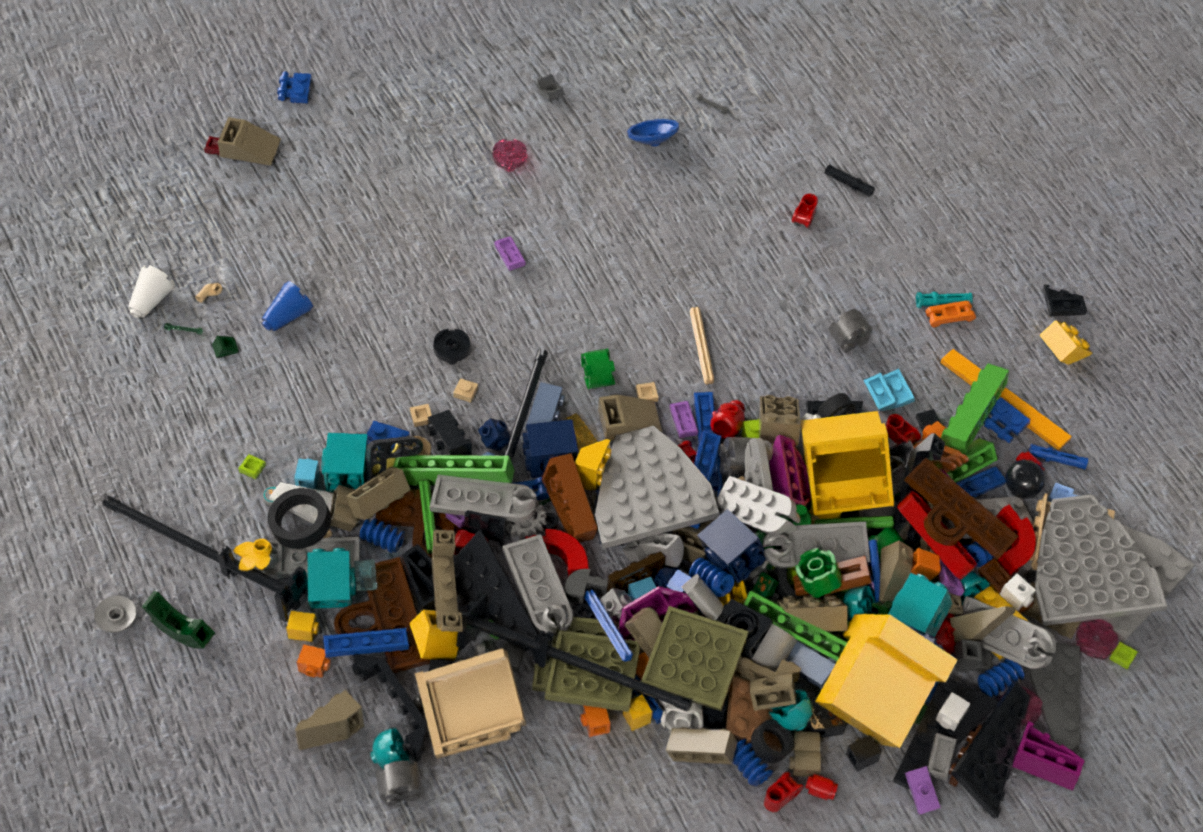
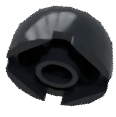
M1020 460L1009 467L1006 472L1005 481L1007 488L1013 495L1021 499H1030L1036 497L1043 490L1046 478L1044 471L1037 463L1031 460Z

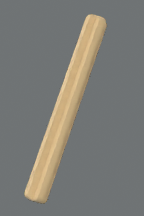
M692 307L690 309V316L703 380L705 384H713L714 374L701 311L699 307Z

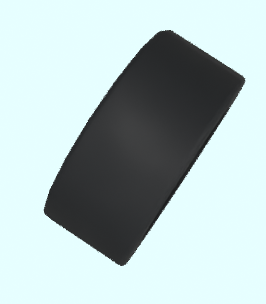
M839 393L827 399L820 406L817 414L822 418L854 414L855 404L848 395Z
M772 719L766 720L753 731L751 745L759 758L765 762L778 763L792 752L794 738L790 730ZM764 731L771 732L779 739L781 744L780 752L774 751L766 744Z

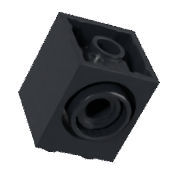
M733 599L724 605L722 613L715 620L749 632L741 657L752 659L773 624V620Z

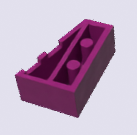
M1028 720L1012 767L1073 791L1085 760L1064 745L1059 746L1050 739V735L1047 733L1042 734Z

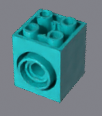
M328 433L326 448H323L322 475H324L326 492L333 493L338 485L356 490L366 483L367 434Z
M335 548L330 552H325V549H313L312 552H308V602L311 609L344 608L352 605V596L356 594L355 567H352L350 552L346 551L345 548Z
M910 573L903 588L895 596L888 615L893 616L906 626L919 631V634L924 636L925 634H930L935 637L953 604L945 585L939 582L934 584L921 574L916 576Z

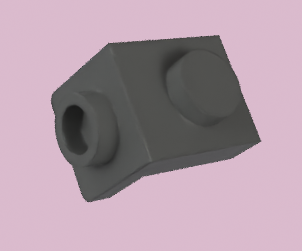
M552 74L537 79L540 95L548 100H555L558 96L564 94L563 88L555 84Z

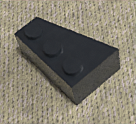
M450 410L428 417L426 430L429 437L432 436L434 439L433 443L436 451H440L442 455L472 456V442L470 439L465 440L463 437L465 432L463 429L459 430L458 422Z
M417 544L402 554L403 570L420 612L423 610L436 611L432 559Z

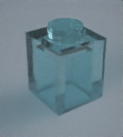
M375 559L354 561L357 591L377 589Z

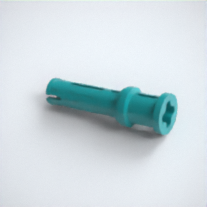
M933 291L928 294L916 293L917 308L961 301H970L971 304L973 302L971 292L938 294V292Z

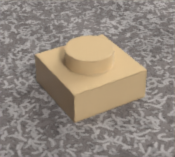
M460 378L453 392V397L471 403L478 390V384Z
M654 382L636 385L638 398L658 402V394Z
M429 404L410 407L414 427L427 425L428 417L432 416Z

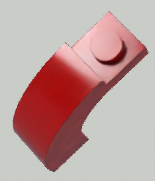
M1008 504L1002 508L996 517L1016 533L1018 538L1012 543L1011 549L1004 552L997 562L1012 576L1032 557L1036 546V537L1028 517L1021 520L1017 512Z
M545 529V536H542L547 551L559 556L565 562L567 577L577 570L588 569L586 552L574 537L559 530Z

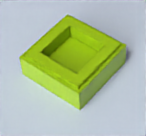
M248 454L238 470L244 475L257 479L266 466V462Z
M1119 642L1109 660L1128 670L1138 651Z

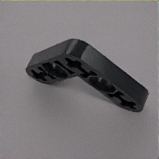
M415 436L371 441L366 449V482L386 470L387 459L415 456L421 453L423 449L422 441ZM413 442L416 443V446H413V449L405 447V445L412 446ZM394 443H398L399 449L392 453L391 446ZM378 446L380 450H377V452L374 453L373 450H376ZM380 464L379 472L372 473L373 466Z

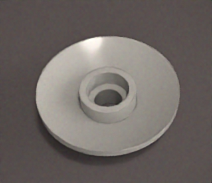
M111 596L98 604L95 609L94 618L97 626L103 631L118 633L126 630L133 624L137 612L134 603L124 596Z

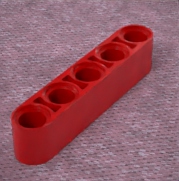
M910 492L897 505L903 516L958 579L962 580L977 566L974 558L960 542L953 546H946L936 542L929 536L924 527V519L932 509L916 492ZM941 521V522H940L941 526H942L943 528H945V529H948V528L944 525V523Z

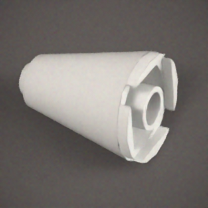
M146 265L141 268L128 306L129 313L133 317L144 318L174 289L176 284L173 280L169 281L166 279L167 274L153 266L146 268Z
M692 702L691 708L686 712L668 704L662 713V726L670 729L669 733H671L672 728H703L702 705Z

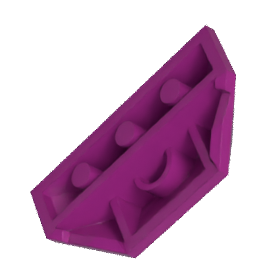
M779 434L773 444V455L769 461L773 491L789 497L796 505L806 506L811 500L806 465L800 452L795 447V441Z
M658 586L623 607L618 630L625 640L636 641L624 624L641 609L650 607L655 610L659 615V620L663 623L669 606L690 613L695 612L698 608L686 593Z

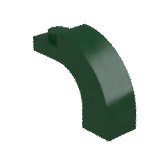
M154 591L142 605V608L151 616L152 619L150 621L169 637L188 647L204 649L215 634L203 619H192L181 614L158 591Z

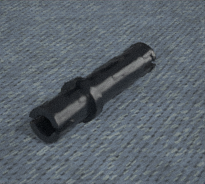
M831 164L826 167L825 175L848 185L853 191H859L868 197L874 193L875 187L863 182L861 178L853 177Z

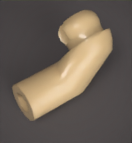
M219 283L206 284L195 296L196 300L202 303L208 296L219 295L223 289L222 285Z

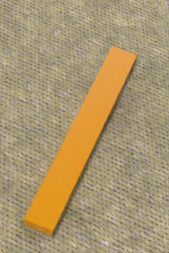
M952 349L941 359V364L972 386V383L978 380L981 369L956 350ZM1005 387L1000 397L1030 419V424L1027 428L1058 451L1071 440V435Z

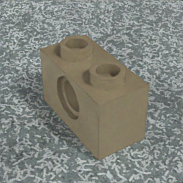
M792 673L750 680V695L754 711L796 704V690Z

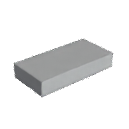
M938 733L934 735L927 765L930 776L944 781L948 779L957 739Z

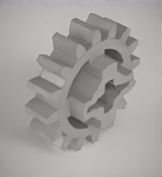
M537 501L534 515L526 521L514 522V525L513 522L506 521L507 532L511 533L513 538L518 535L519 539L522 540L524 536L537 535L538 530L543 531L542 525L547 524L545 520L547 515L543 506L539 505Z

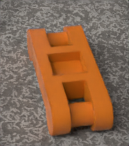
M970 301L931 306L925 310L927 317L930 318L931 327L964 320L970 322L976 318L975 312L971 310L972 305Z

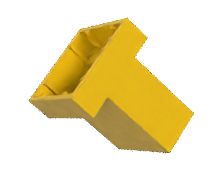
M878 411L800 421L803 453L814 515L894 506L888 433L885 423L881 424Z
M854 614L847 627V631L843 634L849 641L815 702L865 735H871L873 740L879 744L900 748L935 682L947 681L957 659L891 615Z

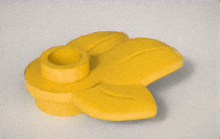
M257 539L254 543L244 542L235 547L233 552L242 557L239 563V570L249 571L255 567L260 570L265 569L271 560L269 556L272 552L270 542L266 539Z

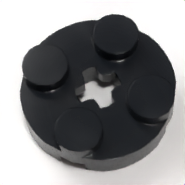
M444 329L434 337L433 351L435 355L448 364L453 365L457 361L463 360L471 350L469 336L460 329H455V331ZM448 344H455V347H448Z

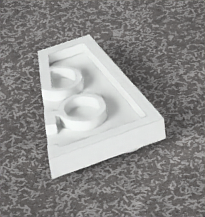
M280 482L269 496V499L275 501L277 497L289 490L306 487ZM312 489L324 498L330 511L333 493ZM307 504L297 505L288 510L312 524L315 522L318 514L315 507Z

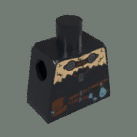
M817 697L810 700L812 703V716L804 729L807 732H820V738L842 735L846 726L845 721L816 703Z

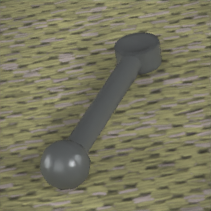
M701 94L696 96L698 101L702 100L721 110V113L726 114L728 112L727 107H721L703 98Z

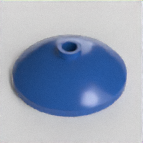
M671 119L648 120L633 125L628 129L627 133L628 137L635 142L658 146L678 132L679 123Z

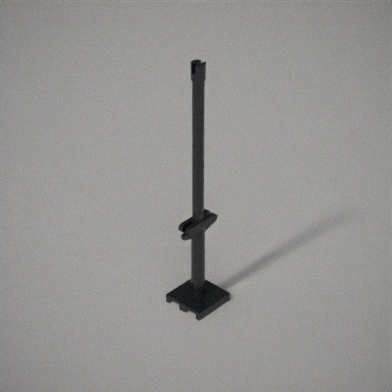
M541 349L537 350L534 365L505 453H500V456H509L512 465L534 392L547 359L548 352L544 350L543 355H541ZM466 510L464 516L465 531L476 534L481 529L488 542L490 539L500 542L501 547L504 546L506 541L505 518Z
M109 495L107 496L108 500H103V506L114 512L117 511L218 562L223 575L228 576L231 573L235 577L239 574L275 592L274 597L279 618L284 622L289 620L288 613L291 609L297 610L301 605L300 598L303 594L308 596L306 570L299 566L285 583L255 568L249 571L239 570L240 561L234 558L228 546L225 545L222 551L219 552L121 503V501Z
M479 592L476 602L471 600L468 604L467 613L461 612L463 631L458 632L457 647L464 649L479 631H483L533 651L535 663L541 668H544L552 657L671 704L683 711L688 712V709L691 708L692 700L672 694L552 647L554 634L551 631L545 634V631L541 630L535 639L484 619L486 594Z

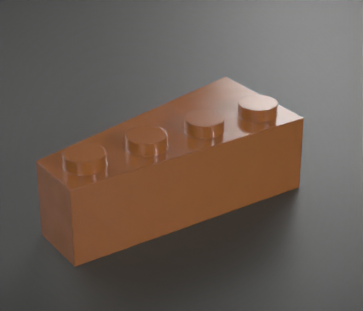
M572 454L550 458L541 480L566 533L574 537L579 543L592 540L598 530V526L593 517Z

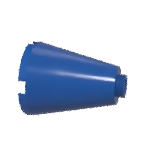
M291 281L284 283L262 316V325L268 331L280 329L313 308L309 298L305 294L302 295L299 292L301 289Z

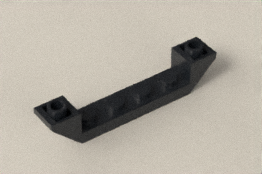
M931 433L910 452L897 505L912 491L919 495L915 489L904 481L905 478L925 458L929 461L941 460L945 442L935 433ZM896 505L893 516L894 527L903 541L912 548L918 549L921 536Z
M354 654L351 667L355 675H360L363 681L377 675L379 681L382 684L385 683L388 687L387 692L391 699H396L398 702L397 706L401 714L408 717V723L413 732L405 736L406 745L404 747L410 757L413 756L418 762L421 760L428 735L426 720L384 659Z

